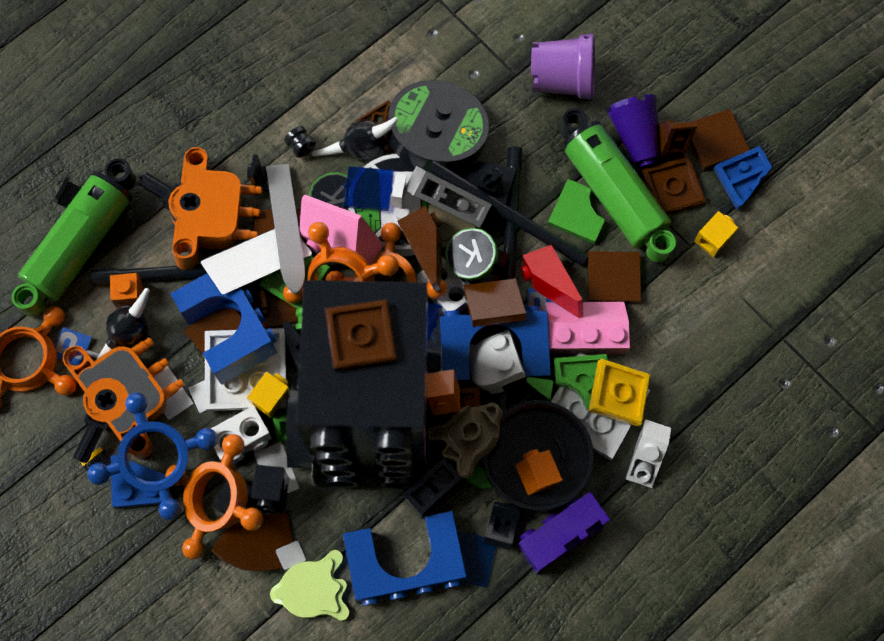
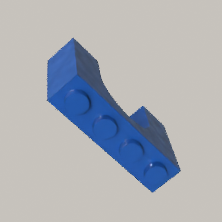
M206 273L170 293L180 313L189 325L219 309L230 308L241 312V322L236 332L230 338L203 352L207 363L221 385L278 353L273 345L277 342V339L270 327L265 330L262 326V323L266 322L259 308L253 310L250 305L255 301L247 288L242 291L241 287L226 294H221L211 277Z
M541 306L525 307L526 320L494 324L509 329L517 337L521 348V363L526 377L551 375L547 311H541ZM461 310L445 311V316H440L442 370L454 369L457 380L470 379L469 344L474 334L486 326L472 327L470 315H461Z
M452 511L425 517L431 547L430 559L420 573L409 578L391 576L380 567L377 562L370 528L344 533V543L356 603L362 602L363 607L378 604L379 599L384 597H390V601L406 598V593L417 591L418 595L434 592L433 587L444 585L445 589L461 586V581L466 580V574Z

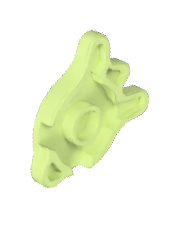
M333 550L320 561H306L292 566L284 574L279 584L271 589V600L276 604L283 605L290 613L297 617L315 618L320 615H329L339 621L346 620L350 612L343 603L342 596L347 588V583L343 579L334 578V573L343 562L342 554L338 550Z

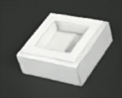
M397 173L395 176L392 191L393 207L402 208L406 187V174Z

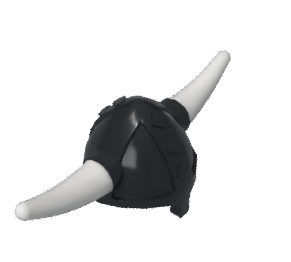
M394 117L380 125L369 121L354 122L347 128L343 139L328 147L313 151L312 156H326L349 152L358 161L368 164L382 157L385 146L383 135L395 126L398 118Z
M148 288L144 289L132 306L120 307L108 315L106 321L108 340L97 359L116 347L125 346L131 349L141 341L151 337L148 335V325L142 314L150 292Z

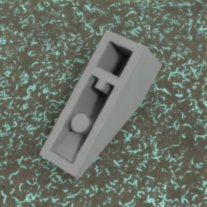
M418 166L415 167L405 187V190L412 195L479 228L492 205Z

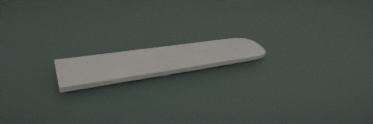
M289 164L266 166L281 274L287 288L293 294H299L305 280V266Z

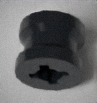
M298 126L291 130L284 139V143L288 147L293 148V154L297 158L306 156L316 146V141L313 137L307 135V130L303 126Z

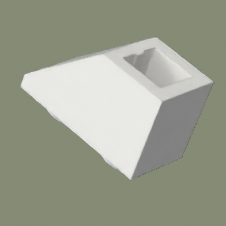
M645 419L634 449L626 480L652 488L669 445L670 427Z

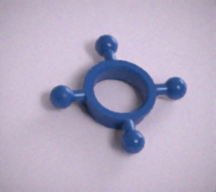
M135 392L126 398L125 407L128 412L134 414L137 426L127 432L121 440L117 453V462L110 465L95 463L88 469L87 477L92 484L102 485L109 480L110 476L121 473L125 480L135 488L149 492L158 491L162 501L159 505L160 516L165 520H174L181 513V505L176 499L172 498L169 487L175 484L185 472L188 464V451L199 447L203 450L214 448L218 442V435L213 429L204 428L197 433L196 437L184 440L182 435L172 426L162 422H148L145 413L148 406L147 398L142 393ZM151 431L166 434L174 441L178 449V463L174 471L168 477L156 481L146 480L138 476L131 468L129 462V450L134 440L141 434Z

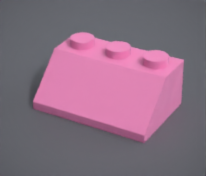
M303 196L299 234L306 241L305 244L309 250L314 253L321 252L318 243L310 240L308 229L314 222H323L329 228L328 241L331 247L351 249L360 254L371 265L384 245L363 217L313 197Z
M546 302L550 355L578 354L579 352L583 354H626L630 349L629 320L624 302H583L584 316L580 318L554 302Z

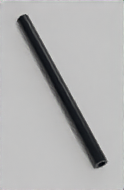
M434 160L427 170L428 172L492 204L490 207L491 211L546 245H552L554 250L580 266L585 262L588 255L437 161Z

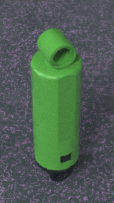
M572 108L566 111L560 127V134L565 139L562 145L563 151L633 248H640L646 245L648 258L656 263L668 260L675 248L676 239L671 232L667 231L671 225V220L602 124L599 121L588 123L587 115L580 109ZM575 123L579 127L573 128L570 127L568 124ZM655 243L664 244L666 249H658Z
M121 158L110 160L105 167V175L97 171L90 175L19 271L18 277L25 284H21L14 289L11 299L13 304L24 315L29 317L37 316L45 308V298L57 302L131 202L132 196L128 190L134 187L136 177L126 160ZM125 172L123 177L116 178L119 173ZM33 296V300L29 304L24 305L25 300Z

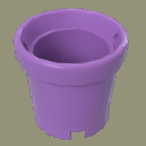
M582 34L576 39L533 42L531 75H533L534 83H532V92L576 95L580 99L593 100L595 87L594 34Z

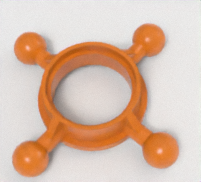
M314 222L310 225L308 236L310 240L318 243L321 252L312 260L307 280L318 281L319 268L329 262H339L349 266L358 275L360 281L374 282L373 275L381 273L384 276H392L397 272L399 263L394 256L384 255L378 260V263L369 265L360 254L351 249L331 247L328 241L330 232L325 223ZM285 286L283 290L284 299L291 304L300 302L303 299V287L299 294H293Z
M386 223L381 228V237L385 241L384 251L378 253L371 265L378 263V260L384 255H392L398 260L399 266L405 271L408 282H417L415 270L410 262L401 255L394 253L395 242L401 237V228L396 223ZM331 271L325 278V281H360L356 273L354 277H345L340 271ZM441 279V290L435 292L431 283L428 282L427 294L433 299L444 297L447 292L446 283Z
M48 307L43 314V323L35 329L20 326L7 329L0 334V356L4 348L11 341L21 337H30L38 340L43 347L44 353L43 361L38 370L26 378L12 379L6 377L0 368V408L2 406L1 397L7 389L14 392H29L49 381L54 384L56 392L62 396H69L75 392L77 384L72 376H60L54 372L57 365V351L54 343L47 336L53 326H59L65 319V313L61 307Z
M230 434L224 438L222 442L224 455L221 463L213 461L203 463L190 476L187 475L185 469L181 478L172 485H183L185 487L183 495L184 510L188 520L195 527L192 537L188 538L182 546V552L188 559L195 560L203 555L205 546L202 540L208 532L229 528L239 520L242 526L249 531L259 529L263 523V515L260 510L256 508L246 509L248 501L247 485L233 463L234 457L241 454L245 446L244 440L237 434ZM177 464L172 465L167 469L165 473V478L168 477L174 471ZM221 473L229 483L231 499L226 513L220 519L212 521L206 515L203 496L206 485L212 476Z

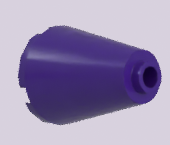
M654 94L644 95L645 100L637 99L636 96L611 105V109L607 108V113L633 163L640 164V168L654 165L655 159L659 158L657 98Z

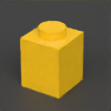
M718 211L698 232L694 242L714 258L731 240L738 227L731 217L723 215Z
M266 371L247 396V399L251 405H254L261 412L272 418L289 395L288 381L277 373L272 376Z

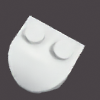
M509 329L481 340L471 354L470 375L472 381L477 388L486 390L491 394L504 392V385L526 377Z

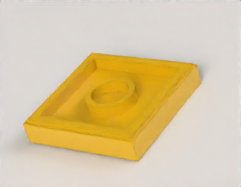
M600 359L597 362L588 411L637 427L642 425L650 374Z

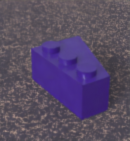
M591 492L580 499L577 497L565 505L566 509L557 515L555 512L542 521L544 525L536 531L534 528H531L520 536L522 541L517 547L536 574L602 530L609 522V517Z

